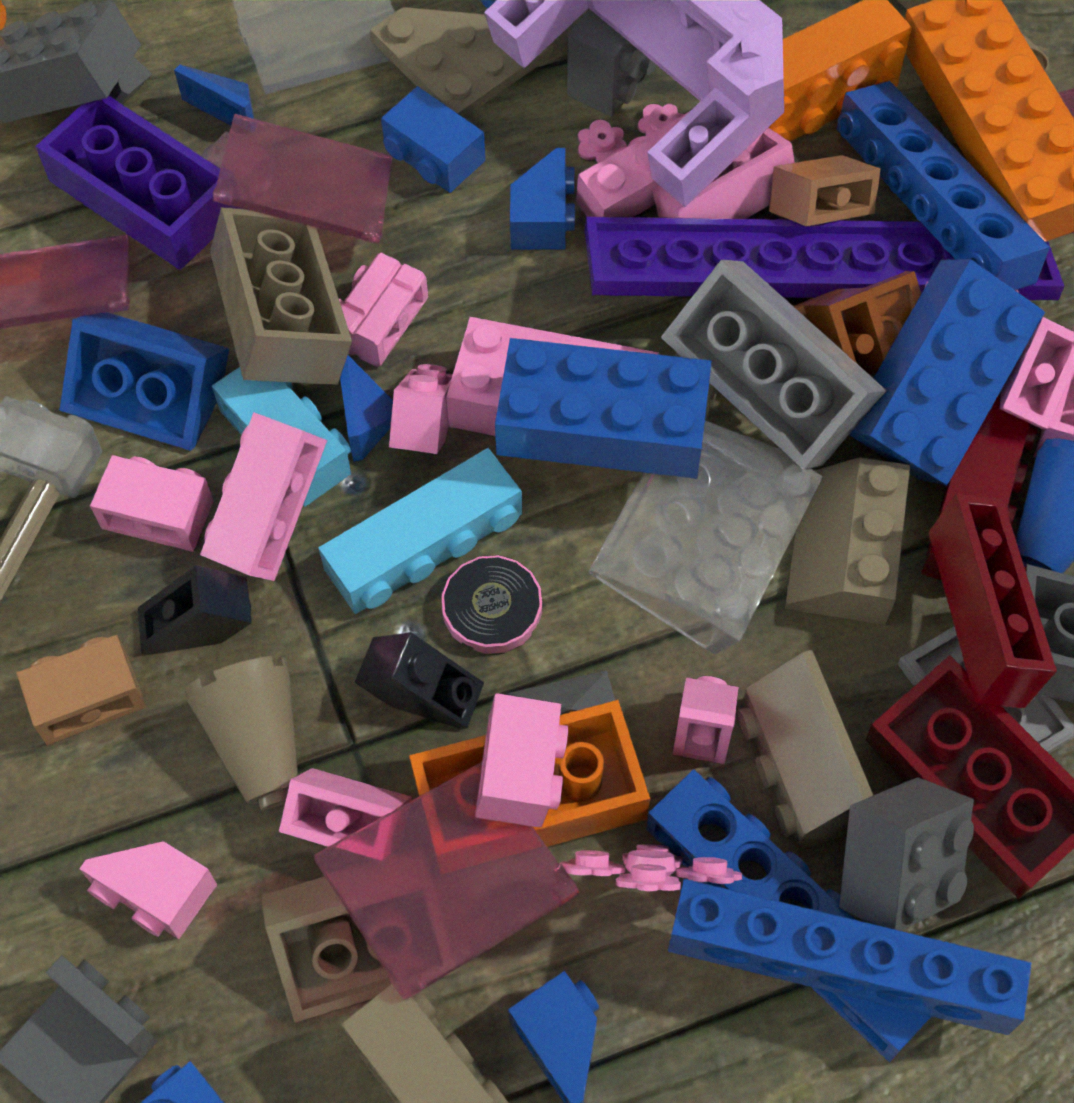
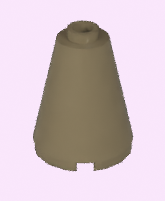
M266 656L222 667L213 671L216 678L215 682L204 687L201 685L200 678L192 681L185 688L187 702L246 803H258L261 811L285 805L290 780L298 776L290 671L286 658L280 657L276 665H274L272 656Z

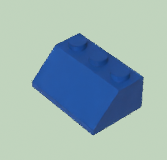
M101 310L72 320L59 411L191 451L195 448L217 404L212 385L225 377L229 348Z

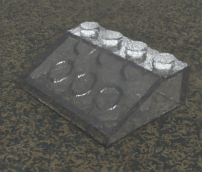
M705 421L697 479L643 473L588 573L715 655L741 640L823 476L811 468L803 470L780 448Z

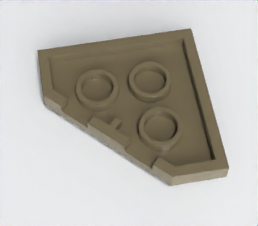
M402 7L370 29V41L416 86L463 118L469 116L549 59L553 52V45L550 44L530 64L523 68L493 42L485 14Z

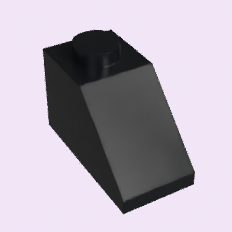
M195 565L138 607L141 653L153 655L221 644L252 623V607L249 600L247 577Z

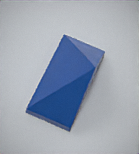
M180 64L177 66L174 72L182 100L252 137L256 132V125L247 83Z
M348 355L340 381L353 461H359L368 455L391 428L393 400Z

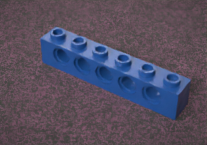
M891 81L845 93L838 117L837 130L867 164L880 168V178L955 260H973L1014 290L1037 283L1050 248L1049 245Z
M693 769L648 813L646 830L662 845L669 847L670 853L682 857V864L686 868L693 866L694 858L712 857L727 860V868H731L736 872H740L738 865L741 863L754 861L765 869L767 875L760 880H751L742 874V880H737L730 884L701 883L779 902L785 899H795L801 902L805 908L855 920L850 913L839 908L840 895L831 889L825 892L809 877L811 871L805 862L791 851L782 852L769 839L770 833L765 825L751 814L744 816L729 802L731 798L726 789L711 777L704 779ZM706 824H715L724 830L727 837L719 842H711L703 838L698 829ZM811 987L889 1063L931 1018V1016Z
M688 879L683 880L668 952L1004 1035H1009L1024 1021L1032 964L1031 962Z

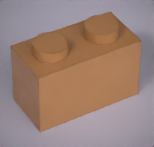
M843 155L774 166L769 212L804 226L875 214L880 168Z
M118 635L109 638H93L82 644L80 649L58 657L47 656L33 662L29 668L16 672L33 726L46 745L146 708L129 656Z

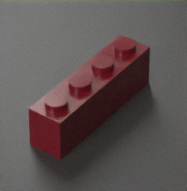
M1000 393L946 486L937 519L954 495L960 493L1003 499L1012 526L1017 506L1008 504L1012 491L1020 492L1028 467L1027 464L1020 463L1022 451H1031L1038 427L999 409ZM930 540L921 574L941 580Z
M956 493L928 533L975 703L1025 709L1057 670L1003 499Z

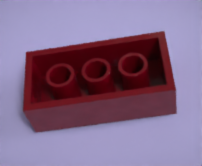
M951 655L944 659L871 724L865 741L905 782L919 777L974 799L971 817L974 832L968 847L1018 899L1026 894L1074 849V778L1002 706L976 704L967 671Z

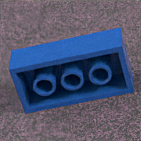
M971 259L940 260L873 378L887 391L849 435L890 462L910 465L909 474L918 480L947 486L1044 316L1045 311Z
M510 338L495 420L496 454L499 456L697 479L712 361Z

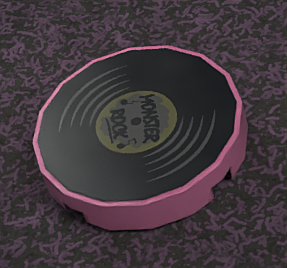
M499 555L477 557L462 564L448 578L442 593L443 620L452 637L461 644L463 642L467 646L473 647L474 651L484 654L506 653L523 645L532 636V631L539 624L542 616L541 588L533 573L516 560Z

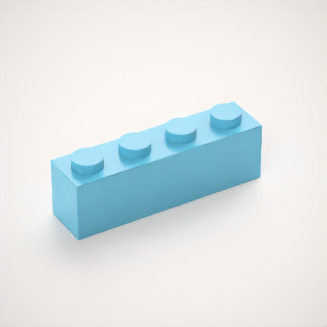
M487 448L318 547L324 571L354 614L359 613L365 608H376L385 603L395 590L409 582L417 583L427 578L434 571L435 566L450 557L457 558L467 554L475 547L478 540L493 531L502 532L510 528L518 520L519 516L522 515V491L491 450Z

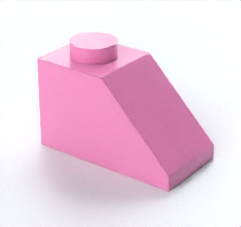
M1042 317L1001 390L999 409L1043 430L1048 429L1074 370L1073 331Z
M702 676L697 679L686 678L673 755L725 764L734 727L738 687L727 685L724 680L711 676Z

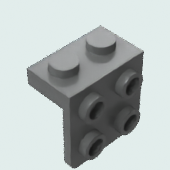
M61 955L45 972L59 987L1 1049L0 1063L44 1103H104L158 1041L143 1027L150 1017L126 995L116 1003L102 991L109 981L84 959L75 967Z

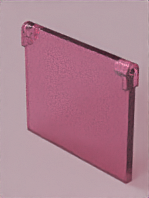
M234 114L217 185L212 192L214 196L213 202L240 207L379 244L380 239L383 237L382 229L392 156Z
M129 235L0 254V329L104 312L113 313L129 310Z
M482 762L314 854V860L381 962L387 972L386 975L405 1001L579 895L575 882L563 865H559L532 826L475 817Z

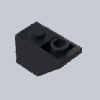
M412 632L373 637L354 682L392 708L459 729L468 728L484 685L483 681Z

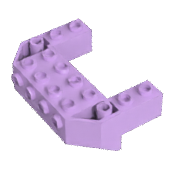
M497 0L484 12L493 42L520 66L525 68L589 8L696 97L700 102L647 152L652 179L684 207L698 196L784 113L782 18L760 0Z

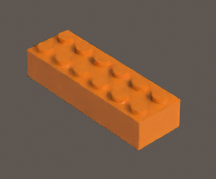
M932 0L907 9L905 20L912 26L906 55L966 160L1045 242L1074 232V118L1002 0Z

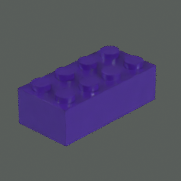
M110 96L105 99L82 104L35 146L48 180L179 270L188 264L213 239L221 207L241 209L234 179L231 175Z

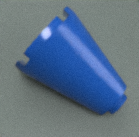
M1061 438L1046 439L1037 452L1016 536L1024 568L1028 564L1064 573L1074 562V441Z

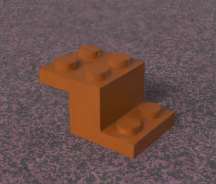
M905 271L865 288L836 289L793 307L874 378L921 296V290L915 271Z

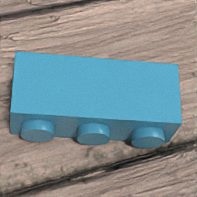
M239 367L212 385L220 412L241 435L249 425L254 412L327 440L305 498L304 507L351 475L347 455L351 452L349 444L337 429L333 428L329 431L320 422L322 418L316 406L306 396L300 399L292 391L293 385L291 382L243 380Z

